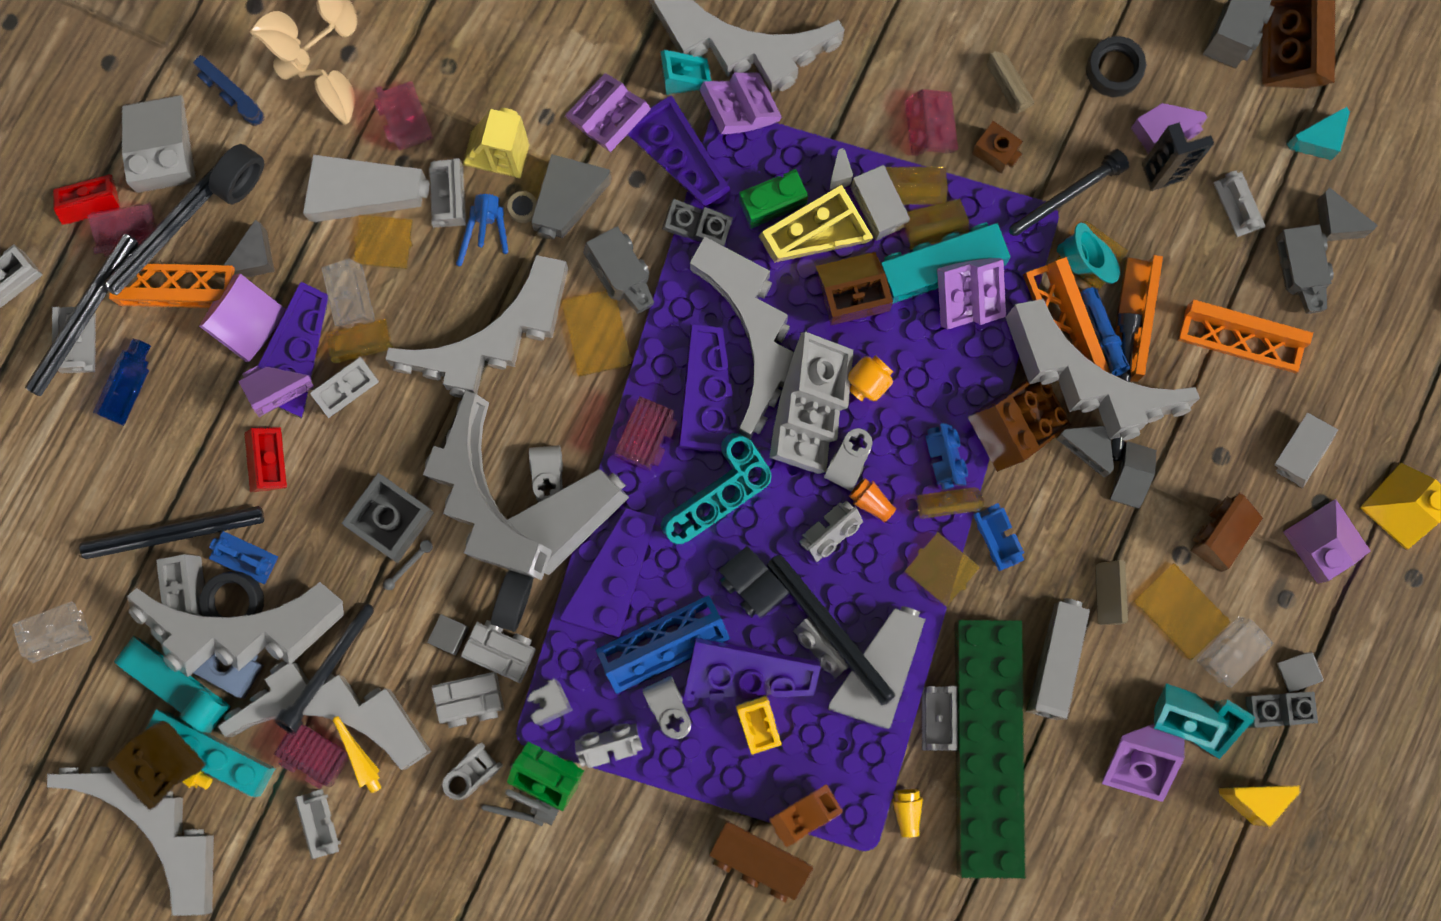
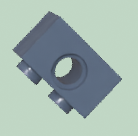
M214 653L193 673L238 698H246L264 665L256 661L258 657L256 655L240 671L231 665L228 671L222 672L219 668L220 660Z

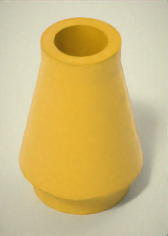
M901 789L894 791V799L891 801L900 828V836L906 838L919 836L923 802L919 790Z

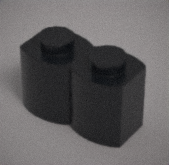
M748 545L719 569L720 574L723 576L719 579L720 583L730 594L736 591L741 596L743 601L740 603V606L751 618L757 615L762 619L789 596L786 588Z

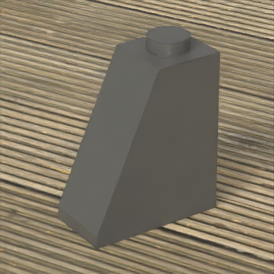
M552 154L531 222L534 231H537V235L546 239H554L555 236L564 238L610 185L612 179L610 170Z

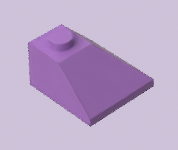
M259 366L251 368L242 374L244 379L238 381L258 417L314 388L308 375L271 367L260 369Z
M1336 499L1283 531L1317 584L1334 578L1356 564L1370 552V549Z
M1154 724L1123 735L1102 779V784L1163 802L1184 760L1185 739L1155 729Z

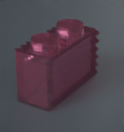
M640 396L616 448L615 456L648 471H651L653 465L659 466L665 449L661 448L665 437H672L678 422L674 420V410Z
M302 724L295 735L287 732L274 752V755L280 758L279 765L293 773L296 769L307 774L305 781L319 789L323 785L332 787L349 760L345 749Z

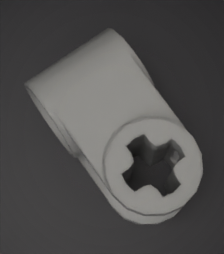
M858 428L848 432L825 473V479L853 491L872 447V437L866 430ZM858 437L862 438L863 445L866 448H859L858 451H854L850 440L856 441Z
M561 446L529 448L533 491L537 501L541 502L563 490ZM546 485H551L550 495L545 496L543 491L546 489Z
M672 676L643 688L642 691L648 705L656 716L664 734L672 739H681L688 735L691 729L690 718ZM673 716L679 720H684V723L680 725L681 731L676 732L674 729H668V726L672 723L670 718Z
M482 742L474 747L444 778L442 784L443 791L449 798L456 800L466 799L503 767L500 762L496 763L484 750L485 745ZM477 758H479V759L483 762V764L487 767V769H485V768L477 761ZM461 776L465 779L467 786L463 793L455 795L450 789V783L455 777Z

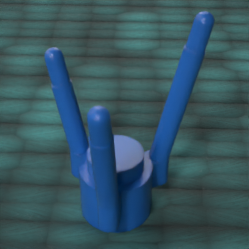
M478 194L475 196L474 206L470 207V217L456 262L457 266H461L475 221L479 222L477 245L482 248L486 224H492L497 219L502 251L504 254L508 253L503 220L504 208L498 207L499 198L491 194Z

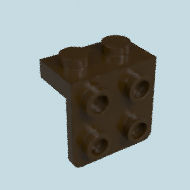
M163 720L128 739L106 763L148 810L157 807L175 785L198 774L205 767V763L198 753L184 741L174 727Z

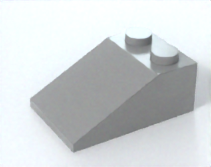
M182 95L122 106V156L126 183L136 193L196 182Z

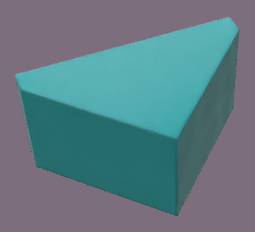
M669 50L661 51L666 95L700 90L704 81H711L707 58Z
M1345 107L1296 134L1287 146L1290 150L1332 160L1341 151L1350 114L1349 109Z
M1228 699L1216 701L1213 709L1227 721V726L1216 748L1212 749L1195 743L1218 759L1227 752L1255 718V716Z

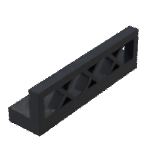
M1180 122L1167 126L1142 162L1151 191L1185 181L1215 144L1212 135L1187 142Z

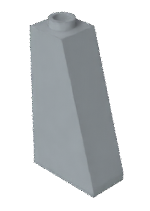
M313 155L303 214L310 222H320L421 207L422 198H427L429 180H426L422 169Z
M599 469L508 519V522L528 539L552 550L544 572L550 575L629 498L622 490L626 485L613 472L608 475Z
M1064 598V602L1059 601L1054 604L1026 712L1053 720L1067 719L1090 612L1089 609L1082 608L1083 603L1080 601Z
M902 606L901 610L894 609L863 654L895 692V698L889 704L881 706L854 672L851 671L830 701L828 710L887 730L890 729L925 622L924 618L918 617L919 611Z

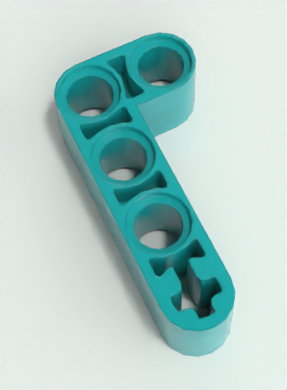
M738 433L727 435L721 444V451L732 467V470L663 518L661 529L671 542L676 544L688 542L769 485L771 471L748 438ZM737 441H742L744 443L743 453L733 457L731 453L732 445ZM754 467H760V478L755 482H750L748 479L749 471ZM728 485H734L736 488L735 495L729 500H724L722 497L723 489ZM701 503H709L710 511L705 517H697L696 509ZM688 513L696 523L692 525L685 514ZM675 522L681 524L680 528L682 531L679 534L673 531V524Z
M133 635L114 662L181 713L180 717L189 725L201 732L211 733L231 706L191 675L187 677L180 670L177 672L173 671L165 663L164 655L142 639Z

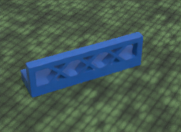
M708 595L595 650L615 693L618 694L692 658L696 638L723 643L729 640L730 637L713 601ZM709 608L711 614L700 619L694 618L696 613ZM680 624L678 630L671 633L665 632L669 626ZM646 637L652 638L649 644L642 647L637 646L640 640ZM617 651L623 652L620 658L608 663L607 656Z

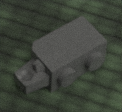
M1320 225L1283 230L1276 237L1286 291L1292 295L1299 294L1306 314L1325 311L1327 309L1326 288L1332 284L1331 281L1334 275L1331 263L1327 262L1325 251H1327L1328 243L1326 235L1321 232Z
M617 226L586 242L583 254L610 298L618 301L625 299L634 311L639 314L654 304L646 284L649 278V270L646 263L641 258L638 259L633 252L634 247L629 236L626 233L622 234Z

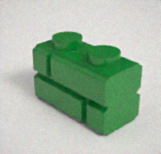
M796 169L785 173L784 177L778 176L739 192V203L751 229L805 207L808 200L807 192Z
M528 741L514 762L507 783L563 812L576 792L584 770L579 768L574 762L564 760Z

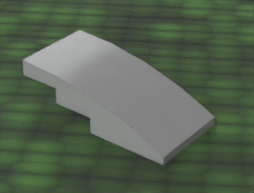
M808 332L801 333L790 362L779 401L770 458L817 474L827 471L829 442L837 440L840 410L848 408L850 392L848 374L852 370V349Z

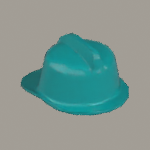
M1077 224L1074 234L1057 246V252L1062 258L1067 257L1073 273L1080 275L1094 273L1106 283L1113 284L1118 281L1120 267L1117 258L1112 250L1086 224Z

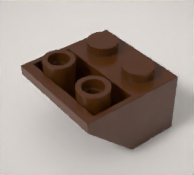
M875 252L815 267L830 325L891 310L893 300L886 274Z
M1240 492L1232 497L1226 496L1223 501L1219 500L1209 513V516L1212 517L1211 521L1205 527L1202 525L1192 538L1195 545L1190 551L1221 572L1231 567L1263 519L1250 501Z

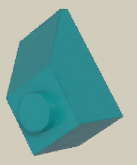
M1167 683L1154 708L1155 729L1212 749L1216 748L1227 726V721L1196 693Z

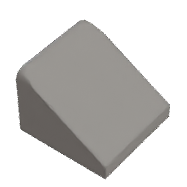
M843 148L838 150L829 191L840 185L843 188L850 186L852 183L853 173L846 151Z
M440 614L427 643L456 656L469 627Z
M1306 652L1277 663L1289 693L1324 681L1312 652Z

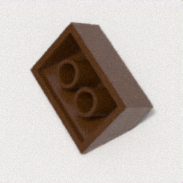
M1271 0L1270 5L1274 7V10L1267 24L1263 25L1262 85L1265 87L1308 89L1335 83V0Z
M726 821L709 856L715 858L712 863L713 865L728 873L731 868L743 873L740 879L755 887H758L759 883L770 887L769 894L785 903L788 897L794 901L796 900L814 868L804 860L729 821Z

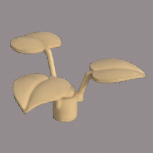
M317 0L318 11L329 25L302 47H299L301 42L297 39V26L288 15L280 11H273L262 16L253 25L250 33L260 39L277 56L273 62L276 73L282 79H289L297 74L300 78L319 76L315 79L314 83L320 99L337 119L344 125L348 124L355 106V93L352 85L344 75L335 70L328 74L325 70H306L310 62L306 50L331 32L333 28L342 37H347L355 31L357 15L349 0Z

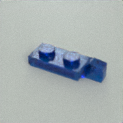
M132 339L126 351L122 350L93 413L124 426L148 375V361L145 358L151 345L138 339Z

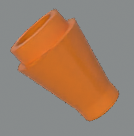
M863 478L849 495L854 501L853 505L876 516L884 523L896 511V508L889 502L873 480L870 482Z

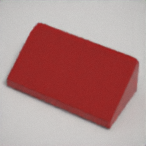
M112 174L54 189L53 206L61 224L66 225L118 211L120 203Z
M281 427L250 428L244 434L250 492L287 488Z

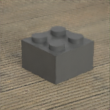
M1227 0L1203 55L1233 68H1237L1242 60L1248 61L1252 51L1256 50L1263 33H1260L1263 25L1267 24L1274 10V7L1270 5L1271 0Z
M378 472L341 524L398 563L434 512Z

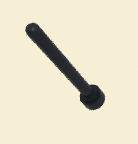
M1114 149L1104 156L1101 166L1013 223L1009 227V233L1012 236L1021 234L1106 176H1119L1129 169L1128 158L1121 150Z
M1118 313L1117 326L1120 327L1119 332L1122 333L1121 348L1130 366L1127 372L1118 375V377L1130 382L1135 334H1138L1139 328H1142L1143 315ZM1122 437L1112 439L1111 449L1114 461H1120L1123 458L1125 440H1122Z
M365 604L294 704L286 709H281L274 719V722L280 728L293 735L300 729L303 724L301 720L304 717L302 713L374 613L372 605Z

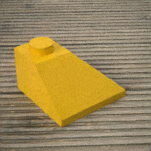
M1400 463L1362 504L1360 509L1401 546L1408 550L1441 522V483L1414 468Z

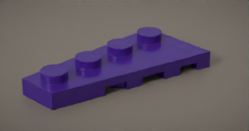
M672 95L651 107V110L627 134L705 207L731 191Z
M300 282L258 364L260 369L271 367L305 374L311 379L328 305V294ZM308 392L279 406V408L303 418Z
M692 324L690 326L678 448L722 453L721 444L723 439L727 435L737 433V421L732 402L733 394L728 375V360L723 328ZM737 441L732 445V454H741L740 442Z
M626 508L559 620L614 637H621L656 523V517Z
M696 638L683 701L710 697V700L724 699V697L730 696L755 698L756 695H772L773 697L814 696L821 664L819 661Z

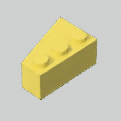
M500 108L499 111L490 109L471 131L463 165L521 178L530 145L521 116L516 111L508 108Z
M840 185L764 230L759 235V238L775 263L868 243L873 239V236L845 189Z

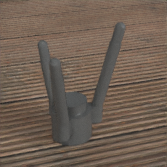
M507 789L505 794L532 807L530 813L535 815L486 804L481 807L484 811L530 821L541 827L544 823L552 826L559 811L537 798L534 801L510 789Z

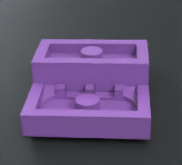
M604 73L570 109L565 117L584 134L611 152L651 108L646 101L629 92L623 83Z
M734 73L730 81H704L700 88V92L721 134L741 133L759 129L780 121L782 117L760 73Z
M1003 259L973 260L937 269L942 327L948 330L973 321L982 325L1006 317Z
M236 274L232 277L221 299L213 301L199 327L244 361L248 362L270 337L286 309L242 274Z

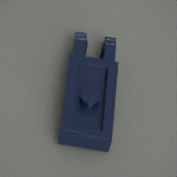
M199 55L193 62L199 70L196 76L209 88L214 84L221 91L218 94L220 98L230 107L236 104L237 111L245 121L252 126L260 125L265 117L257 103L203 55Z

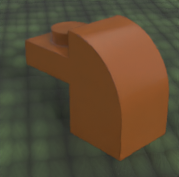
M826 784L777 813L769 820L774 827L775 834L787 848L810 832L830 822L843 811Z

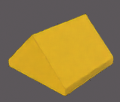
M1299 786L1219 788V795L1252 825L1270 827L1300 793Z

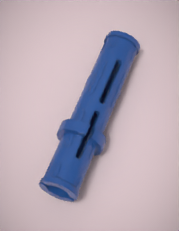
M1090 287L1081 291V297L1103 355L1108 363L1110 373L1118 376L1127 372L1130 366L1121 348L1122 341L1112 328L1097 288Z

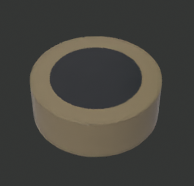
M526 191L514 193L507 203V209L511 218L518 223L532 221L537 200L531 193Z

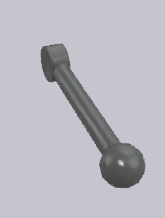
M429 540L422 541L420 549L393 577L384 580V589H394L395 582L424 553L431 552L433 544Z

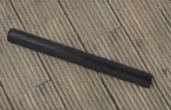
M216 164L104 281V286L109 292L118 295L212 196L213 192L210 191L208 185Z
M125 233L120 236L25 385L28 391L37 396L43 395L106 296L108 290L104 286V281L137 247L138 241Z
M255 506L85 541L79 544L80 555L84 559H91L261 524L264 522V512L261 507Z
M782 555L771 558L767 566L774 576L786 588L792 598L881 706L889 704L895 698V692L785 558Z

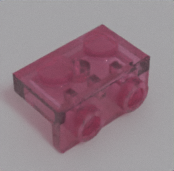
M412 81L383 91L381 86L375 88L378 97L373 100L379 116H386L388 125L383 126L389 143L395 142L399 151L433 139Z
M922 89L905 99V113L907 115L911 155L919 156L926 151L953 153L957 151L958 144L951 92Z
M150 202L90 213L88 215L95 241L93 252L94 254L103 253L104 257H108L123 233L135 238L139 245L156 227Z

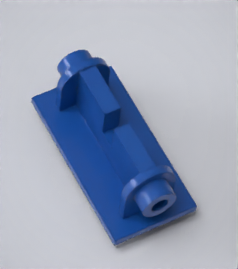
M944 423L940 424L941 431L939 427L928 429V435L925 438L930 457L935 458L942 455L943 461L932 464L937 485H941L942 490L954 488L953 482H955V485L966 486L965 477H968V470L965 461L960 459L957 447H960V438L958 432L952 428V425Z
M999 503L973 514L977 522V528L987 544L991 559L996 564L998 571L1024 561L1022 554L1025 552L1016 534L1014 533L1006 537L1004 531L1013 527L1005 509L1001 508Z
M222 531L219 539L214 538L209 549L213 550L209 557L210 560L236 572L248 574L264 585L279 558Z

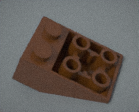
M1028 379L968 416L997 472L1026 461L1071 425L1065 410L1061 407L1053 392L1051 384L1043 385L1041 382L1029 384Z

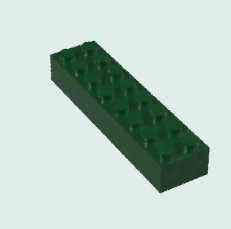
M958 620L954 623L955 686H957V750L955 751L957 877L1026 879L1022 621Z

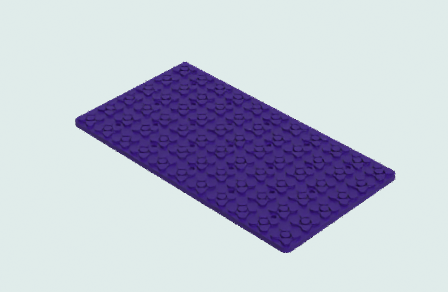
M711 117L702 145L731 191L707 205L706 208L733 217L724 247L770 271L768 281L772 282V285L764 299L759 297L758 299L788 314L786 324L790 326L783 342L776 341V343L795 352L801 333L808 332L852 349V368L862 357L869 356L873 358L876 355L893 371L891 374L893 379L892 385L877 401L873 402L865 397L861 402L849 392L848 408L840 410L837 440L829 442L827 469L848 432L858 428L866 430L872 437V447L855 487L863 478L870 482L873 480L889 502L896 508V511L884 523L876 516L853 505L854 501L849 497L852 491L825 479L826 472L817 474L770 458L779 398L775 407L769 405L764 416L768 420L761 433L757 434L754 432L752 438L749 439L771 471L769 485L684 544L673 543L663 534L661 522L669 512L732 470L723 453L678 448L690 326L696 324L723 328L728 360V375L732 387V402L734 414H736L738 434H740V426L749 408L754 386L752 352L741 320L729 302L710 283L690 271V262L701 242L674 234L655 291L654 304L650 307L599 467L606 474L610 475L613 472L626 485L622 490L629 498L572 552L517 725L516 735L518 741L523 746H526L529 741L560 758L580 764L578 755H576V740H580L587 733L597 732L601 734L611 731L612 727L626 723L632 725L636 723L638 737L640 738L643 750L637 751V755L619 760L615 759L613 750L607 751L610 762L592 768L766 822H770L769 819L827 784L843 812L808 835L860 851H869L878 845L883 832L990 460L968 416L1010 390L1019 354L1006 317L982 325L973 321L948 330L942 327L939 288L894 303L889 312L830 325L815 267L875 252L880 263L885 262L884 258L891 254L901 252L902 255L914 252L913 248L920 244L930 242L932 246L940 243L942 238L949 234L958 232L961 236L970 233V229L976 225L988 223L990 226L998 223L1010 254L1007 265H1004L1007 316L1015 304L1033 301L1023 274L1046 265L1059 213L1058 210H1055L1021 234L1012 236L1009 233V227L1046 201L778 123L741 133L721 134L713 117ZM842 148L846 151L853 178L882 165L885 166L910 220L903 224L904 227L877 241L850 185L844 187L873 236V239L864 244L774 263L759 235L764 230L800 209L751 229L739 203V192L775 177H784L785 173L794 169L797 170L807 192V205L830 192V182L838 150ZM687 191L684 203L703 209L705 206ZM1043 273L1034 276L1038 289ZM942 423L952 425V428L956 429L960 438V447H957L960 459L965 461L968 470V477H965L966 486L955 485V482H953L954 488L942 490L941 485H937L932 464L943 461L942 455L935 458L930 457L925 438L928 435V429L939 427L941 431L940 424ZM858 437L856 441L850 440L854 451H858L859 448H866L863 445L862 438ZM738 441L740 442L742 454L744 451V443L742 441ZM754 467L749 471L748 479L750 482H755L760 478L761 469L760 467ZM728 485L723 489L722 497L724 500H729L735 495V486ZM845 501H848L853 508H857L863 523L855 534L846 537L836 545L832 554L816 562L810 551H807L800 544L799 541L803 539L802 535L818 521L827 528L829 524L823 517L837 506L838 503L843 504ZM701 503L697 507V517H705L709 513V503ZM627 508L654 516L657 519L621 637L709 595L730 637L729 640L723 643L819 661L809 649L799 642L798 636L794 633V630L808 616L790 594L762 619L757 615L751 618L740 606V603L743 601L741 596L736 591L730 594L720 583L719 579L723 576L720 574L719 569L747 545L767 568V563L771 558L782 555L863 654L894 609L901 610V607L905 606L920 612L918 617L924 618L925 622L891 727L888 730L828 710L830 701L852 670L848 667L839 676L834 678L831 673L826 672L821 667L814 696L773 697L772 695H756L755 698L730 696L724 697V699L710 700V697L683 701L682 703L690 718L691 729L684 738L672 739L662 731L642 689L672 676L683 700L691 658L616 694L595 649L618 639V637L559 619ZM688 513L685 514L692 525L696 523ZM675 522L673 524V531L679 534L682 531L680 528L681 524ZM706 608L696 613L694 618L700 619L711 614L709 608ZM680 624L669 626L665 632L671 633L678 630ZM646 637L640 640L637 646L642 647L649 644L652 638ZM617 651L607 656L608 663L620 658L623 652ZM555 679L560 682L573 711L543 725L535 724L531 715L537 710L544 708L540 707V703L535 704L534 701H528V697L534 691L549 685L548 681ZM767 696L782 745L751 755L736 706ZM675 716L670 718L672 723L668 726V729H674L676 732L681 731L680 725L684 723V720H679Z

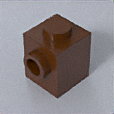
M992 121L976 143L972 154L1002 174L1007 166L1013 168L1023 153L1019 149L1023 141L995 121Z

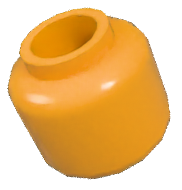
M876 355L873 358L864 356L848 374V380L852 384L850 392L861 402L865 397L870 401H877L892 385L893 379L891 374L893 371Z

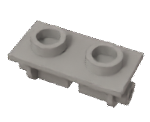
M1232 171L1225 175L1226 178L1214 182L1237 237L1265 227L1242 172Z
M845 501L843 504L838 503L837 506L823 517L829 524L827 528L818 521L802 535L803 539L799 541L800 544L807 551H810L816 562L832 554L836 545L846 537L855 534L863 523L857 508H853L848 501Z
M809 617L794 630L799 642L817 657L821 667L826 672L831 673L834 678L849 667Z
M626 723L612 727L611 731L601 734L597 732L587 733L580 740L575 741L576 755H578L581 767L587 766L588 769L609 763L607 751L613 750L615 759L619 760L637 755V751L643 750L640 738L638 737L636 723L632 725Z
M323 789L295 797L311 859L339 852L338 845L341 844L337 839L334 824L331 823V813L326 799L328 794L324 795Z

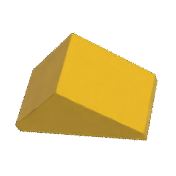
M767 696L736 706L751 755L782 745Z

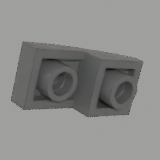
M672 199L662 230L702 242L704 237H707L724 246L733 217L706 207L700 209Z
M1314 692L1245 697L1247 712L1255 716L1249 728L1318 723Z

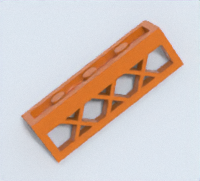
M1153 255L1149 261L1129 257L1125 260L1114 332L1120 336L1122 341V333L1119 332L1120 327L1117 326L1118 313L1143 315L1142 328H1139L1138 334H1135L1130 380L1133 382H1138L1145 376L1163 256Z
M1067 257L1024 273L1023 277L1032 300L1044 298L1047 307L1050 301L1059 305L1061 315L1058 321L1054 320L1060 330L1070 334L1071 344L1082 355L1104 371L1110 373ZM1046 272L1050 281L1047 293L1038 289L1034 276Z
M147 264L140 271L145 273L143 275L140 273L136 275L139 279L130 287H125L118 295L110 292L109 299L120 306L210 308L213 301L221 299L234 276L235 267L232 265ZM156 272H163L168 280L159 288H152L147 280ZM168 272H176V273L171 276ZM185 273H193L198 279L189 289L182 288L176 282ZM216 273L225 274L224 289H212L206 282ZM144 284L147 288H140V286ZM202 285H204V287H205L206 289H199V288H200Z
M1193 299L1186 307L1178 341L1292 373H1298L1304 349L1311 344L1313 332ZM1191 320L1201 322L1208 334L1201 338L1187 335ZM1211 325H1212V326H1215V327H1219V328L1213 330V328L1211 327ZM1223 329L1230 330L1238 342L1231 346L1223 345L1216 333ZM1241 334L1248 335V336L1243 339V337L1241 336ZM1211 337L1213 342L1205 339ZM1253 337L1261 339L1267 351L1261 354L1252 353L1246 341ZM1270 342L1276 343L1277 345L1273 347ZM1240 345L1243 350L1237 349L1235 347ZM1281 346L1296 349L1292 364L1281 361L1275 350ZM1270 353L1272 358L1266 357L1265 355Z

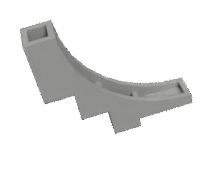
M649 0L679 53L701 57L708 51V48H711L727 77L734 73H745L751 68V64L754 63L771 93L777 89L784 91L790 88L796 82L795 80L798 76L797 65H800V67L806 66L815 59L817 54L823 51L828 53L835 50L841 45L844 36V28L839 20L806 32L770 35L746 31L727 24L706 12L694 0Z
M704 237L690 262V271L710 283L729 302L741 320L750 342L754 363V386L749 408L740 426V434L751 439L754 432L760 434L768 420L764 414L769 405L775 407L781 397L782 391L779 390V387L783 388L794 354V352L776 343V341L782 343L790 329V326L786 324L788 314L758 299L759 297L764 299L772 285V282L768 281L770 277L769 270Z
M536 255L529 278L518 297L498 319L485 329L460 342L439 348L421 350L388 348L386 361L390 366H393L392 370L396 372L411 374V370L423 372V377L432 380H441V376H443V385L447 390H450V395L463 398L465 391L477 394L485 361H488V366L497 369H506V366L515 367L523 332L526 333V337L535 340H544V337L553 338L568 273L567 262Z
M1044 299L1015 304L1006 316L1029 384L1041 382L1043 385L1058 380L1069 412L1081 409L1085 413L1098 408L1109 439L1122 437V440L1133 439L1140 435V430L1148 423L1155 422L1167 414H1173V417L1184 415L1190 412V407L1200 399L1196 387L1175 390L1149 388L1127 382L1104 371L1082 355L1067 340L1053 320Z
M465 391L463 399L457 406V415L453 426L447 433L446 445L444 449L433 446L431 454L426 459L423 475L437 483L453 487L451 493L446 498L443 514L459 522L474 526L472 532L467 536L464 554L479 561L542 580L552 550L528 539L518 532L499 511L489 492L483 472L481 453L483 424L489 402L475 393Z
M321 582L302 596L278 608L255 615L231 618L202 617L177 611L153 600L138 588L127 596L130 606L128 612L131 617L139 624H147L151 628L153 636L162 643L165 663L173 671L177 672L180 670L187 677L214 653L224 665L228 666L231 664L240 671L265 647L275 659L279 660L282 658L290 665L344 616L343 601Z
M283 661L270 670L272 675L265 679L271 691L268 692L267 689L258 692L250 698L252 703L243 710L240 707L235 708L223 717L225 722L218 727L224 737H234L254 725L273 720L281 709L292 706L309 683L299 664L292 662L289 665ZM331 674L302 713L307 716H319L331 720L335 716L340 717L343 723L366 734L382 747L401 770L408 769L432 752L391 689L385 688L381 690L380 687L374 689L364 696L366 702L362 704L344 676L337 675L334 677Z
M91 767L90 774H79V768H59V774H48L47 787L73 789L96 796L120 809L140 827L152 842L164 866L170 888L172 915H206L212 913L214 835H204V829L184 830V836H182L183 798H173V791H169L157 807L148 810L112 770L110 773L109 767Z

